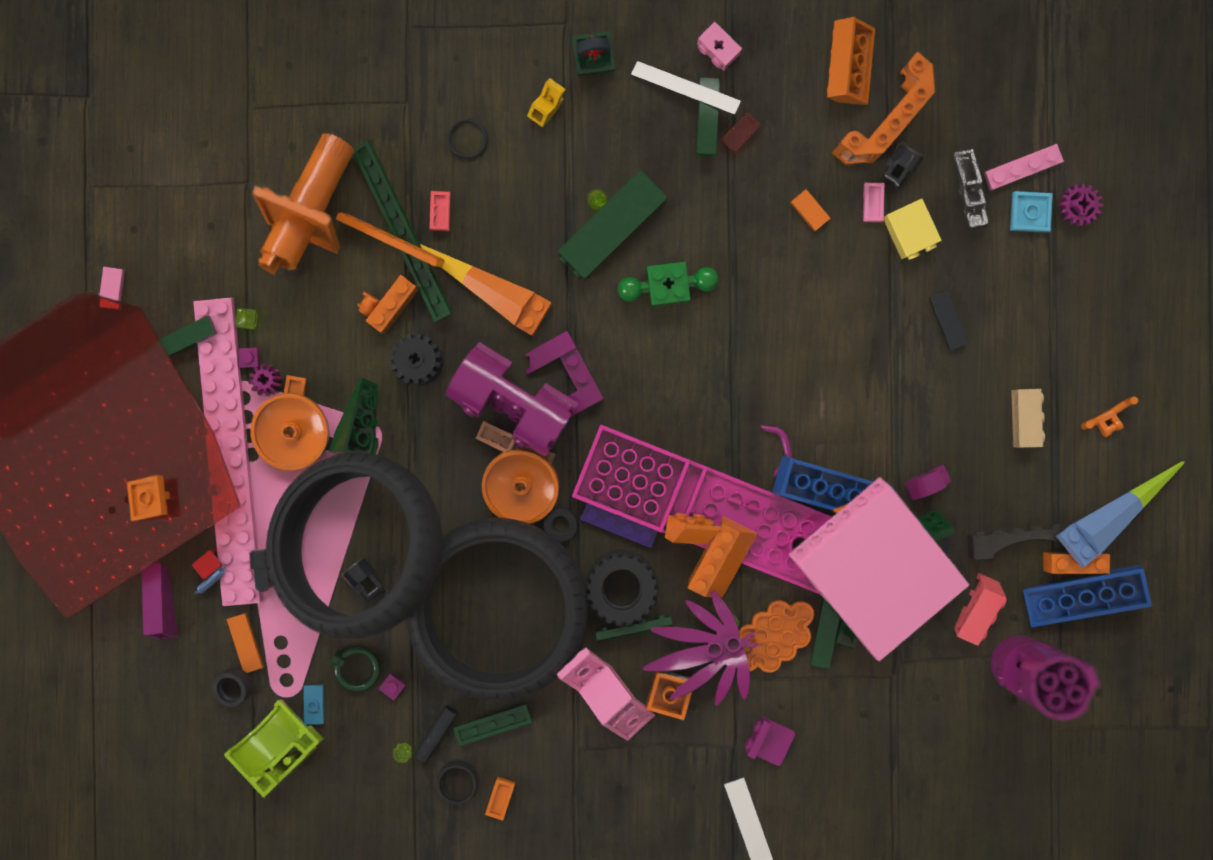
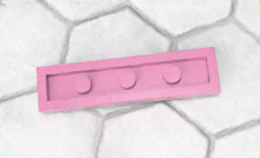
M1055 144L986 171L983 174L991 191L1064 162L1058 145Z

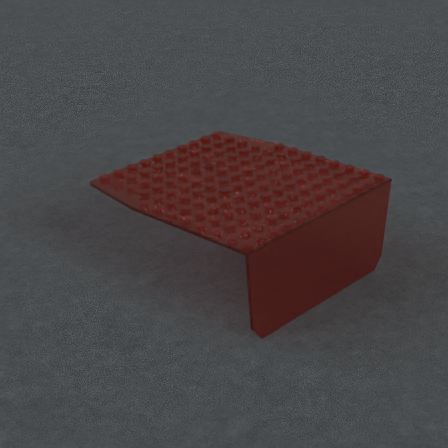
M90 292L72 295L0 341V529L17 560L66 618L76 615L240 508L238 496L214 431L140 307ZM163 475L164 490L170 493V500H166L167 515L131 521L127 482ZM113 508L116 509L114 514L112 513Z

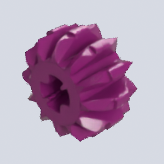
M261 364L260 369L254 367L255 374H249L250 377H253V380L248 381L249 384L253 385L251 390L257 391L259 396L265 394V396L269 397L271 392L277 393L275 387H282L281 384L277 383L283 379L281 376H277L280 371L278 369L274 370L272 365L266 367L265 364ZM264 377L269 378V381H266L267 384L262 383V380H265Z

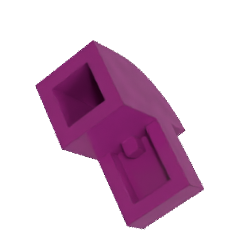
M942 464L927 473L911 478L905 482V485L912 500H916L946 488L951 480Z

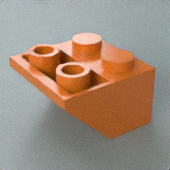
M676 513V515H668L665 538L673 543L708 545L718 534L721 527L714 524V520L705 519L704 515L693 514V517H690L684 513Z

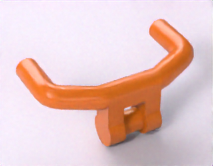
M1131 397L1125 399L1110 410L1083 422L1081 428L1087 430L1097 425L1105 438L1112 435V432L1124 428L1116 414L1131 405L1137 404L1138 398ZM1108 419L1112 423L1109 426H1107V424L1105 423V421H1107Z

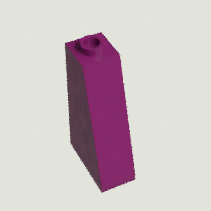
M160 561L149 562V565L141 566L143 635L158 640L178 637L168 566L161 564Z

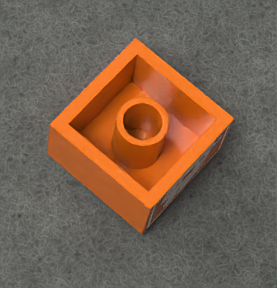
M670 671L655 672L646 702V709L684 720L692 692L674 700H671L670 696L690 677Z

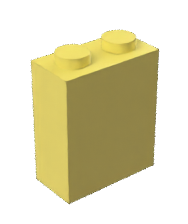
M923 199L884 217V222L901 259L908 257L911 260L920 255L919 251L925 249L928 252L937 247L936 243L942 241Z

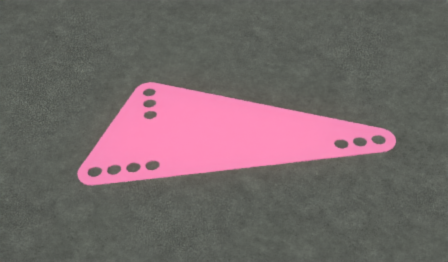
M242 381V390L248 392L251 397L250 402L244 405V410L251 411L253 416L266 400L284 394L277 391L276 394L271 392L269 397L265 396V394L259 396L257 391L251 390L253 385L249 384L248 381ZM317 404L323 410L328 420L329 436L333 438L344 412ZM251 423L246 424V429H251ZM376 427V438H378L376 454L378 455L382 443V432L379 427ZM248 443V449L254 448L253 443ZM325 450L322 456L313 464L293 471L275 468L265 462L260 456L254 462L249 461L258 550L266 549L267 532L272 514L287 487L307 468L337 454L329 452L330 450ZM370 477L353 478L331 489L316 504L306 523L301 549L304 572L315 594L327 606L330 604ZM272 587L262 592L263 602L258 603L269 682L272 690L277 695L292 697L299 693L303 687L320 633L306 627L293 617L282 604ZM277 636L287 638L288 645L285 649L281 650L275 647L274 640ZM282 654L288 655L291 659V664L287 668H281L277 664V659ZM289 673L293 676L294 682L290 687H284L280 683L282 674Z

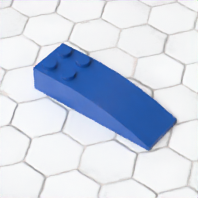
M782 456L772 493L833 510L849 504L874 482Z
M1140 565L1111 569L1110 574H1085L1023 589L1031 627L1152 607L1144 568Z

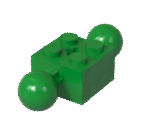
M686 262L647 266L648 281L640 282L634 277L624 278L618 285V293L623 300L628 302L637 300L643 293H649L651 307L688 303L690 301L689 287H697L701 291L709 292L716 288L719 277L717 272L710 267H703L695 275L687 276ZM666 280L673 283L670 289L663 285Z

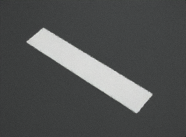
M741 778L724 784L750 859L773 860L745 779Z

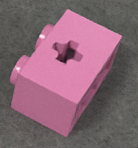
M716 22L698 38L697 42L700 52L704 55L707 54L712 59V63L724 71L742 51V48Z

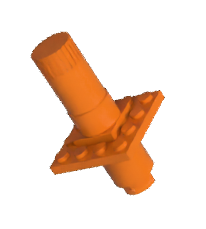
M323 134L289 197L275 195L268 188L261 189L255 187L253 191L254 198L266 223L273 226L260 251L263 256L259 258V266L267 272L276 275L280 266L289 270H295L309 242L338 254L341 247L332 220L324 212L354 153V149L346 141L334 135Z

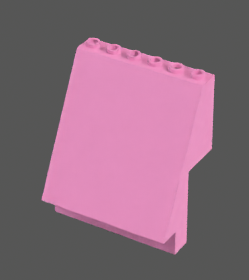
M878 478L789 554L816 590L841 616L863 646L878 661L882 660L969 586L968 582L895 491L881 478Z

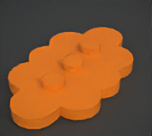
M775 600L770 603L767 612L761 611L756 613L752 618L751 624L740 628L739 634L741 639L745 638L748 633H754L755 636L750 637L749 642L751 644L758 643L756 648L744 647L749 671L759 667L767 673L775 672L781 666L782 661H790L796 656L797 648H803L809 644L811 632L807 626L814 618V610L811 605L804 601H797L790 606L783 600Z

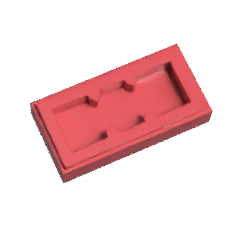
M431 191L430 231H450L451 192Z

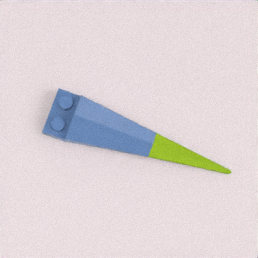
M1185 461L1174 465L1121 497L1072 523L1056 537L1080 567L1086 566L1112 543L1183 466Z

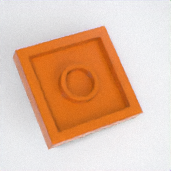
M163 475L127 482L131 521L167 515L166 500H170V493L164 490Z

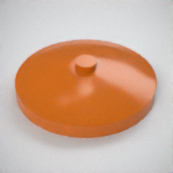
M295 393L280 394L266 400L255 412L251 422V440L256 452L269 465L281 470H299L316 462L324 453L329 441V424L323 410L313 400Z
M512 449L499 454L490 462L483 475L482 494L489 509L499 518L519 520L528 524L537 522L552 510L558 498L559 480L555 469L545 457L531 450Z

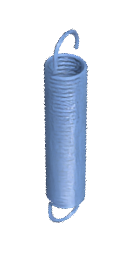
M218 568L197 587L198 591L196 592L204 593L225 574L224 570Z

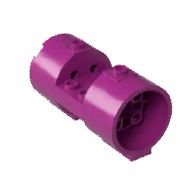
M479 342L458 368L447 388L445 396L461 405L464 409L463 411L471 417L476 416L479 418L489 404L497 412L501 413L503 411L508 414V418L513 422L518 423L519 421L512 435L513 442L521 448L524 446L531 448L546 457L579 403L547 383L544 384L536 397L523 391L505 379L511 369L512 362Z
M1010 636L1001 641L992 654L991 669L998 684L1045 715L1058 720H1068L1081 715L1088 708L1087 705L1091 696H1094V688L1100 686L1093 666L1077 658L1073 659L1063 654L1061 650L1049 644H1043L1029 636Z

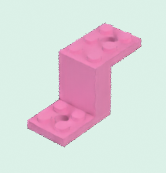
M587 648L580 651L557 674L562 681L579 691L603 726L627 741L655 716L653 711L647 710L646 706L633 696L612 666Z

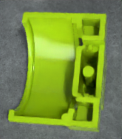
M278 700L270 714L245 738L224 754L263 798L282 780L291 775L323 740V737L311 725L307 726L283 700Z

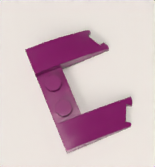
M568 331L526 354V357H530V369H526L527 375L558 358L561 359L577 389L575 393L568 396L579 403L572 416L604 399Z

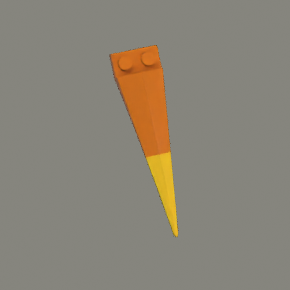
M421 245L422 249L445 260L442 267L445 271L516 327L534 336L552 305L550 301L535 292Z

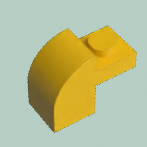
M549 78L544 85L541 95L532 103L527 116L543 127L558 110L564 99L563 94L566 89Z

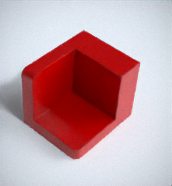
M216 549L209 550L192 564L203 580L207 579L222 566V563L214 555L217 553Z

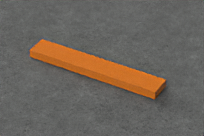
M337 214L336 220L433 266L443 267L445 260L350 214Z

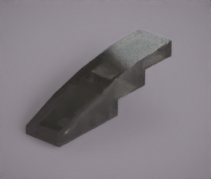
M973 149L954 152L956 178L968 230L986 228L989 225V221L984 208L986 201L981 188L983 181Z

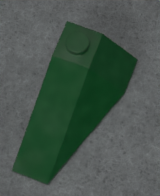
M364 378L359 379L335 430L329 452L337 455L354 452L376 454L378 448V438H376V427H378V420H376L378 390L376 383Z

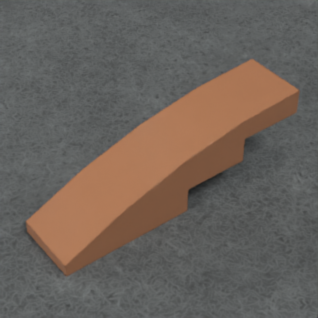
M483 421L475 438L503 452L512 449L534 451L525 446L523 448L517 446L513 442V434ZM549 451L545 458L552 464L556 454Z

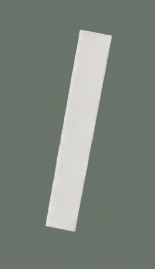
M638 61L631 73L634 76L735 114L741 102Z

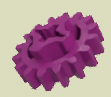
M1084 183L1079 186L1073 185L1071 189L1065 190L1066 195L1060 197L1063 202L1058 204V206L1063 207V210L1059 213H1065L1066 215L1063 220L1070 219L1069 224L1076 223L1077 227L1083 224L1088 225L1090 221L1097 220L1095 215L1102 213L1098 208L1103 206L1102 203H1099L1102 196H1096L1098 190L1092 191V185L1085 188ZM1076 193V195L1074 196V200H1070L1071 197Z

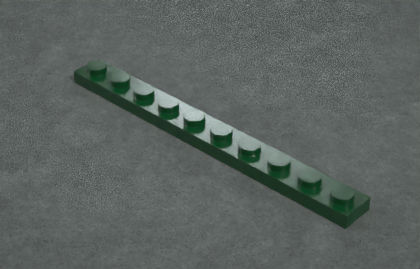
M365 141L354 148L353 154L392 235L422 249L371 142ZM400 250L434 322H439L452 315L453 311L430 264Z

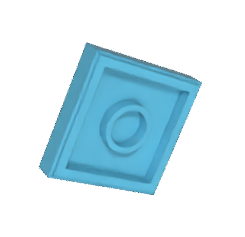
M1012 192L1010 231L1051 232L1053 193Z

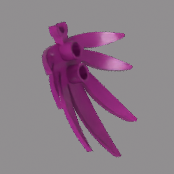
M715 591L711 592L713 603L724 625L703 607L689 600H686V604L702 623L717 632L716 635L681 627L651 628L653 633L669 639L690 643H708V645L675 652L643 667L644 671H676L713 661V663L686 680L670 696L671 700L696 690L709 681L724 665H727L717 688L715 705L718 706L727 695L736 669L740 694L744 700L747 698L750 671L744 647L756 648L758 643L751 644L749 642V638L755 636L754 633H748L745 638H740L739 630L731 611Z

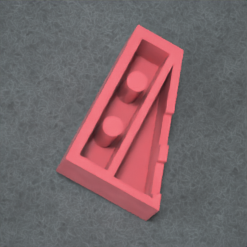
M980 573L976 577L979 582L975 591L971 590L969 593L972 598L968 606L963 607L954 627L957 637L977 646L981 640L986 638L988 628L995 623L998 611L1003 609L1006 604V596L1000 583Z

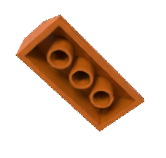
M856 17L834 21L827 98L839 103L868 105L875 28Z
M723 516L718 524L721 527L720 531L706 546L688 580V589L704 597H712V591L723 597L758 534L757 532Z

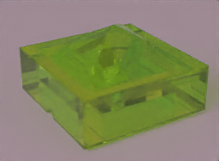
M237 308L235 327L256 330L258 310Z

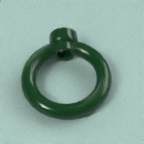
M362 646L350 647L343 652L337 650L330 662L334 666V673L338 683L343 688L353 692H361L371 688L377 682L381 671L380 662L376 654ZM353 654L365 655L373 665L371 677L362 684L348 682L342 673V665L346 658Z

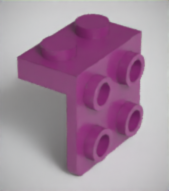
M761 715L759 721L757 720L753 727L754 732L751 738H748L745 744V751L753 759L758 756L780 766L794 739L795 732Z

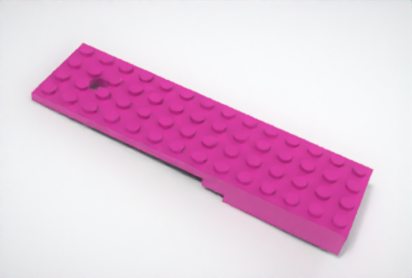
M600 424L572 497L663 533L666 532L668 515L684 513L693 517V514L704 515L705 519L714 520L716 525L725 516L758 533L742 564L820 594L789 554L794 550L793 542L795 539H808L828 522L832 516ZM695 544L702 548H706L707 546L705 544Z

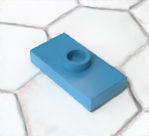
M324 684L304 685L305 724L325 723Z

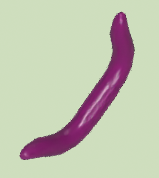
M761 425L764 431L779 435L785 457L792 458L790 442L784 430L776 426ZM779 467L775 470L774 477H777Z

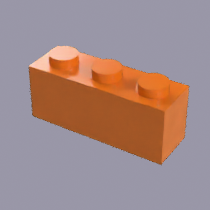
M400 275L366 319V322L379 332L386 334L418 292V287Z
M1043 552V571L1051 574H1110V554L1102 552L1086 566L1080 567L1069 552Z

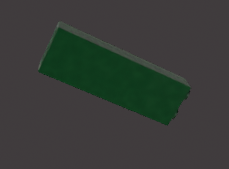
M640 170L558 250L560 255L558 259L565 266L569 264L573 268L571 272L579 280L583 278L585 281L667 201V196Z

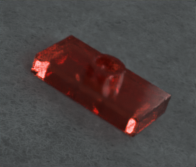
M746 112L721 139V142L735 154L759 129L761 124L749 112Z

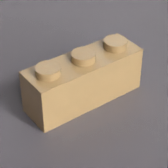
M1041 389L1011 390L1013 447H1043L1045 433L1042 430V423H1044L1045 417L1042 412L1044 395L1041 393Z

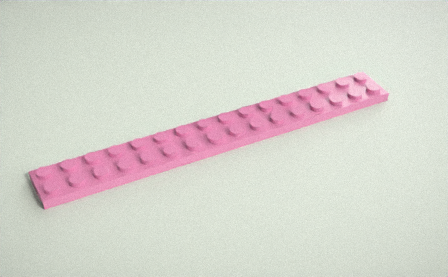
M234 298L193 301L195 321L205 316H210L217 331L216 335L197 344L218 560L222 563V566L219 568H222L225 572L220 578L222 606L263 602L262 592L255 588L254 569H250L249 559L251 550H258L241 369L238 362L239 348Z

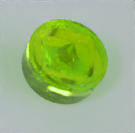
M595 189L588 194L587 201L592 209L599 210L607 203V197L602 190Z

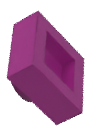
M259 348L238 349L239 368L260 367Z
M391 672L379 690L394 701L406 683Z

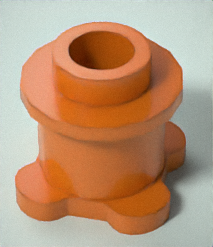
M364 291L363 295L365 297L361 303L357 304L360 307L358 311L369 316L380 300Z

